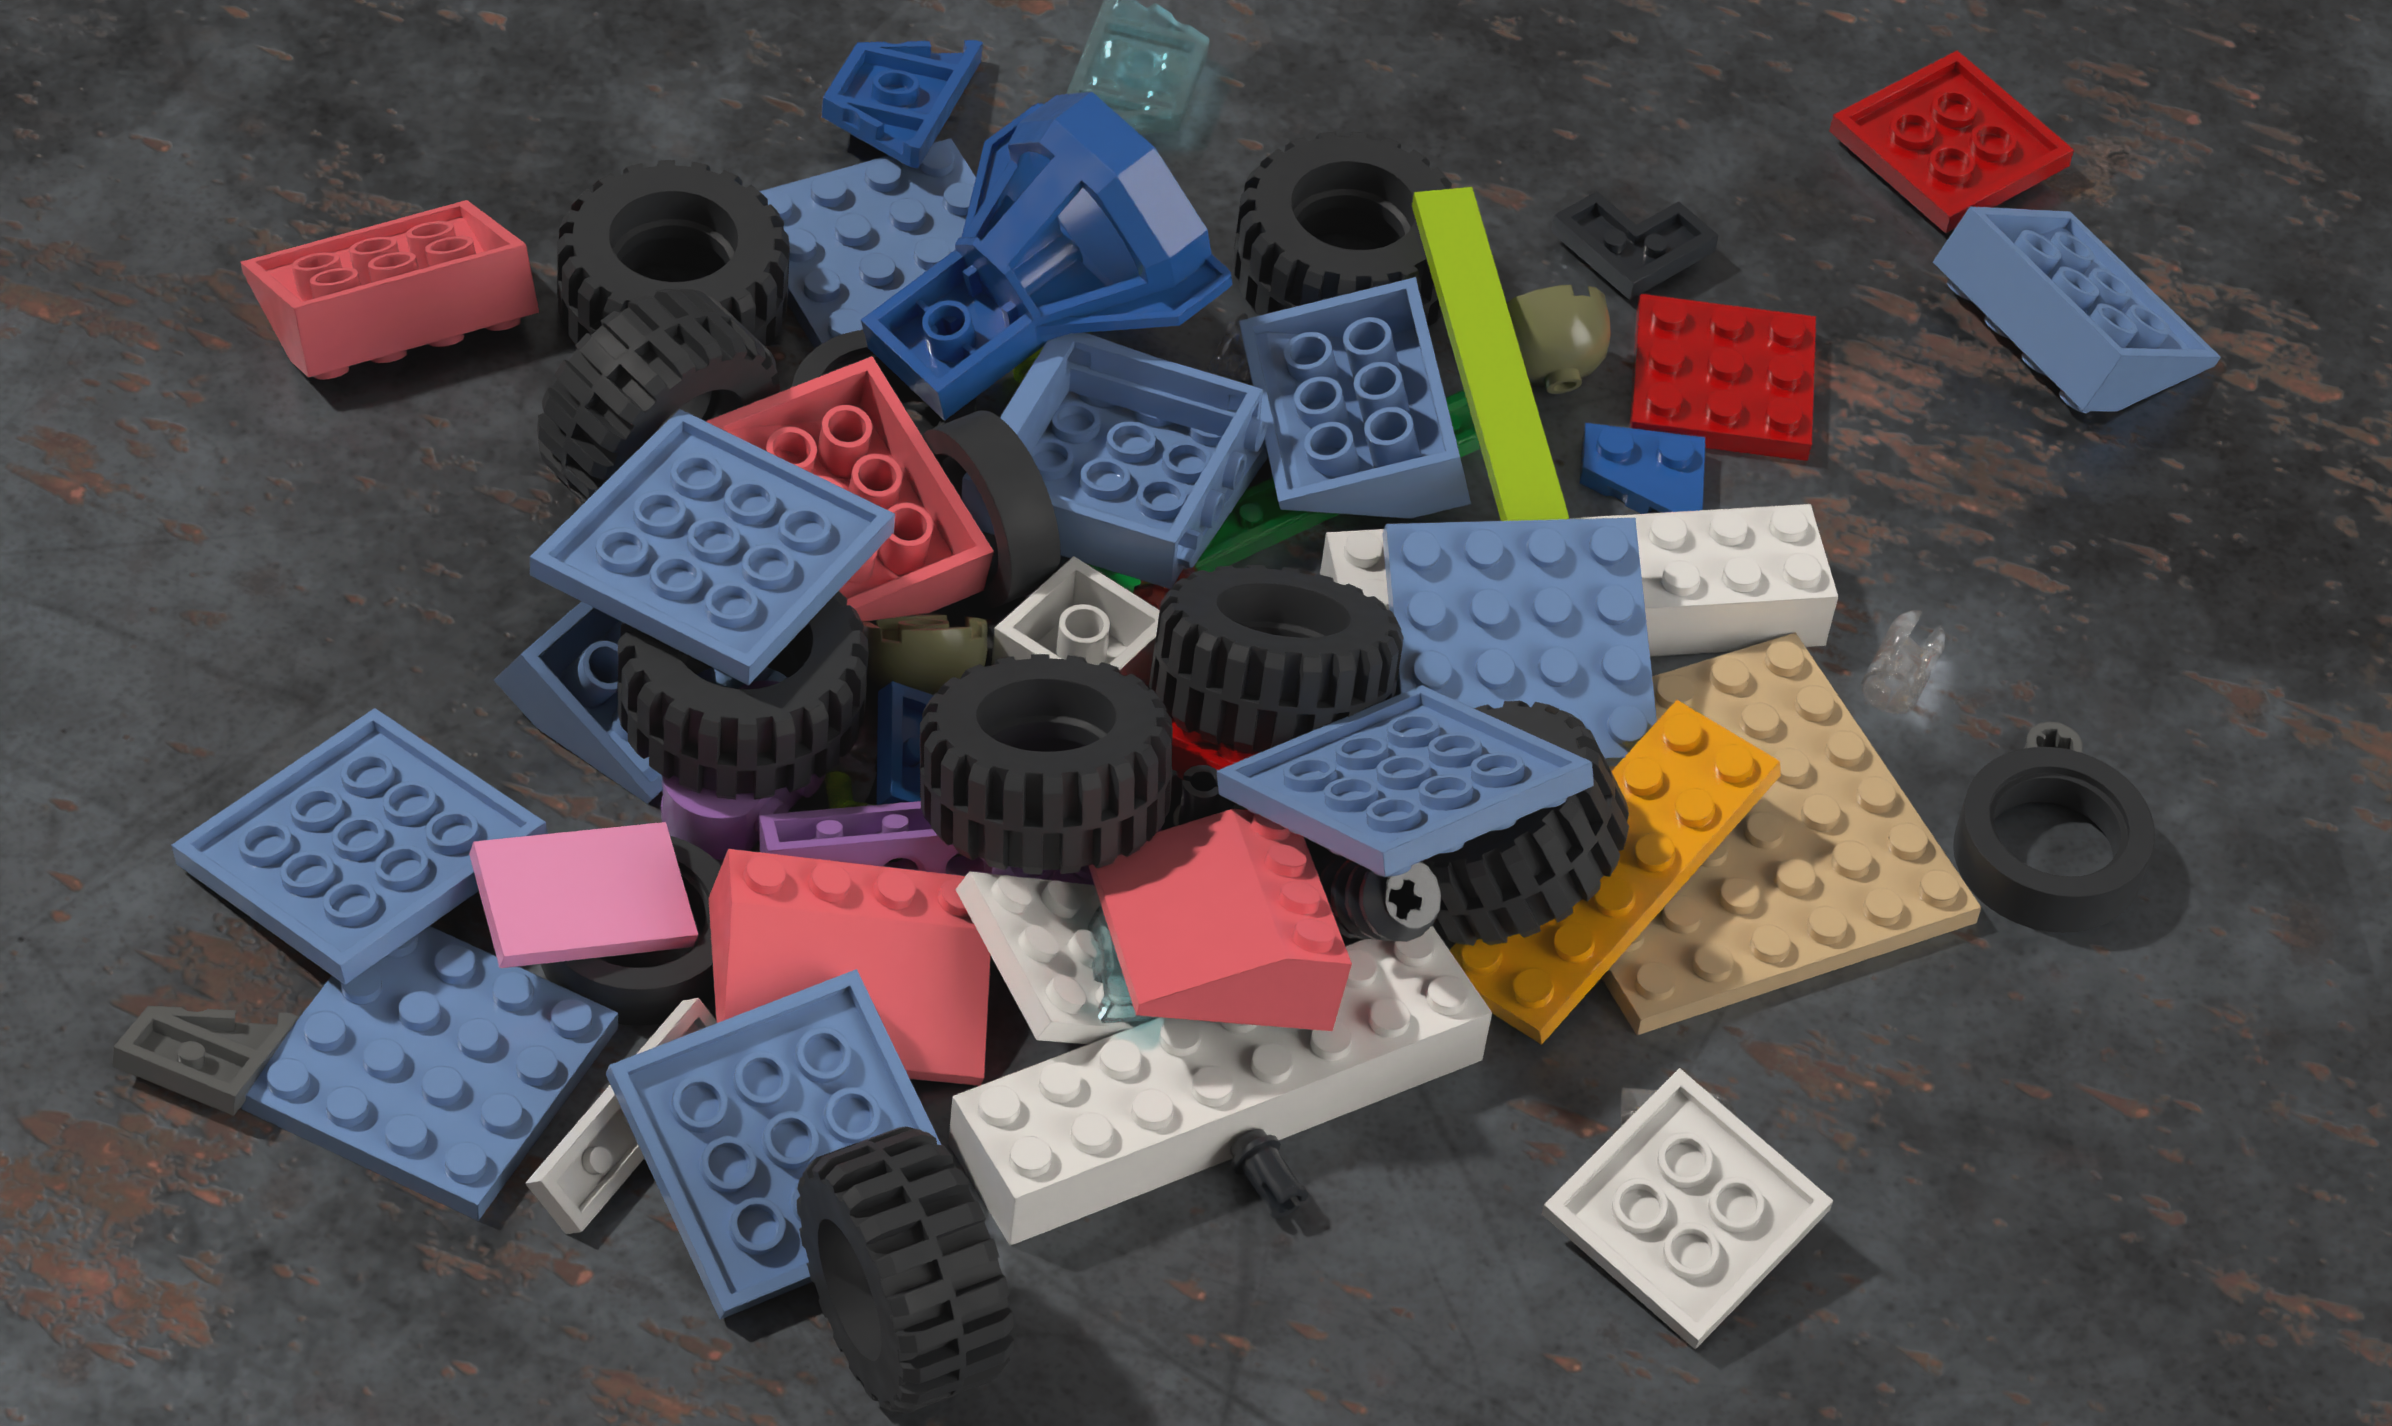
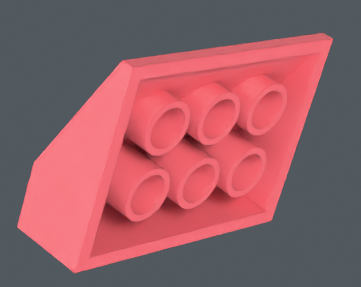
M468 200L241 261L242 272L289 360L308 378L314 377L320 380L337 378L346 374L349 371V366L369 360L374 363L397 361L407 355L408 349L426 344L433 347L450 346L462 341L465 333L483 328L491 331L510 329L519 325L522 317L539 313L526 244Z
M872 356L706 421L895 513L894 533L839 590L847 598V605H851L857 611L862 622L931 613L984 591L994 551Z
M1230 809L1159 831L1150 841H1146L1140 850L1128 857L1122 854L1118 855L1113 864L1096 868L1093 864L1088 865L1136 1015L1333 1031L1352 963L1303 836L1294 834L1287 828L1259 814H1254L1248 810Z
M728 849L708 898L716 1022L719 1023L857 969L909 1079L981 1086L985 1071L991 955L955 890L965 876Z

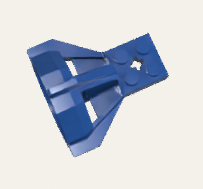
M1093 92L1056 95L1045 104L1037 103L984 142L962 237L958 238L955 250L862 318L861 323L868 349L945 421L1045 346L1048 340L1070 333L1180 326L1232 286V276L1230 270L1212 255L1208 229L1156 148Z

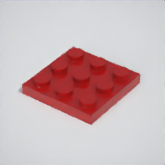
M1958 50L1835 113L1829 130L1945 233L1957 227L1969 207L1993 208L2069 167L2074 153L2072 147Z
M1640 294L1636 315L1629 428L1705 437V448L1808 461L1812 446L1816 316Z

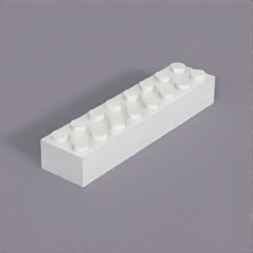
M1811 504L1570 518H1636L1650 657L1732 652L1795 632L1805 647L1826 646L1838 594ZM1384 529L1326 532L1320 574L1333 578L1336 583L1342 585L1349 583L1362 589L1365 596H1375L1389 610L1382 536Z
M1433 926L1421 937L1408 942L1364 939L1346 946L1352 966L1333 1031L1159 1017L954 1095L952 1097L948 1145L1011 1246L1233 1159L1230 1154L1231 1146L1238 1138L1251 1130L1263 1129L1267 1135H1275L1278 1140H1281L1482 1061L1492 1011Z

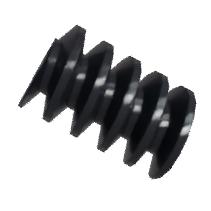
M1337 854L1326 855L1314 863L1342 937L1408 942L1421 937L1433 925L1440 911L1441 892L1437 878L1430 868L1422 862L1412 865L1411 869L1404 874L1387 877L1374 874L1370 869Z

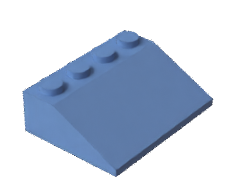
M1969 207L1933 261L1949 278L1947 284L1950 289L1960 297L1972 301L1985 314V323L1999 335L2010 338L2023 351L2021 355L2023 361L2036 372L2047 375L2061 389L2059 395L2062 400L2079 412H2117L2214 367L2221 358L2069 211Z
M1416 277L1239 321L1253 386L1263 389L1260 420L1268 423L1265 443L1281 510L1415 518L1471 504Z
M581 601L521 653L494 681L537 729L647 804L663 790L662 775L649 766V757L643 759L634 751L628 742V733L620 725L617 681L618 640L620 639L622 621ZM713 667L697 674L700 678L723 687L739 689L745 684ZM766 667L752 682H781L786 676Z

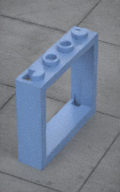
M1070 333L1048 340L1000 417L1018 435L1030 454L1069 391L1222 437L1169 531L1050 496L1058 525L1061 556L1068 558L1075 556L1084 563L1171 589L1184 566L1193 568L1202 547L1205 528L1214 529L1217 526L1224 508L1227 489L1236 490L1239 487L1244 475L1247 462L1246 455L1249 450L1258 452L1263 443L1268 423L1260 420L1263 389L1077 333ZM966 472L962 483V501L980 530L995 535L990 515L981 494Z

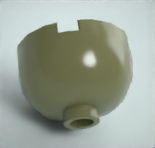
M1558 285L1534 290L1506 302L1532 387H1546L1547 392L1551 394L1573 391L1582 385L1581 379L1590 375L1605 359L1611 337L1610 316L1605 295L1596 287L1588 286L1590 297L1584 295L1574 296L1572 285Z
M934 614L876 620V625L864 621L862 622L864 625L863 634L868 639L867 676L878 691L893 681L935 695L943 684L951 678L960 679L965 670L979 664L985 667L987 655L986 620L964 616L965 627L949 628L947 615Z

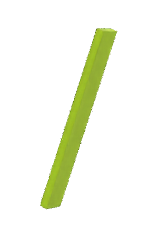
M1473 187L1414 192L1412 209L1501 521L1570 519Z

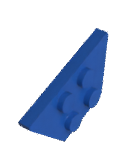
M964 40L963 53H931L930 41H907L900 44L857 42L823 96L821 117L905 165L918 169L980 65L983 42Z

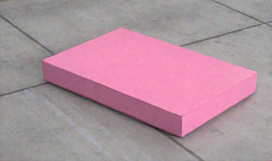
M666 822L473 841L469 855L499 968L694 947L698 932Z

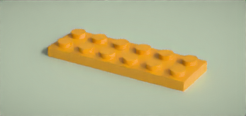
M1677 699L1611 771L1627 802L1629 810L1627 823L1629 829L1624 850L1619 851L1620 858L1610 877L1603 876L1600 879V890L1588 902L1582 899L1572 907L1573 914L1557 923L1556 919H1553L1541 925V932L1525 938L1520 934L1512 935L1507 938V943L1488 945L1482 939L1476 940L1474 946L1456 943L1449 950L1492 1011V1014L1541 1045L1781 776L1779 760Z

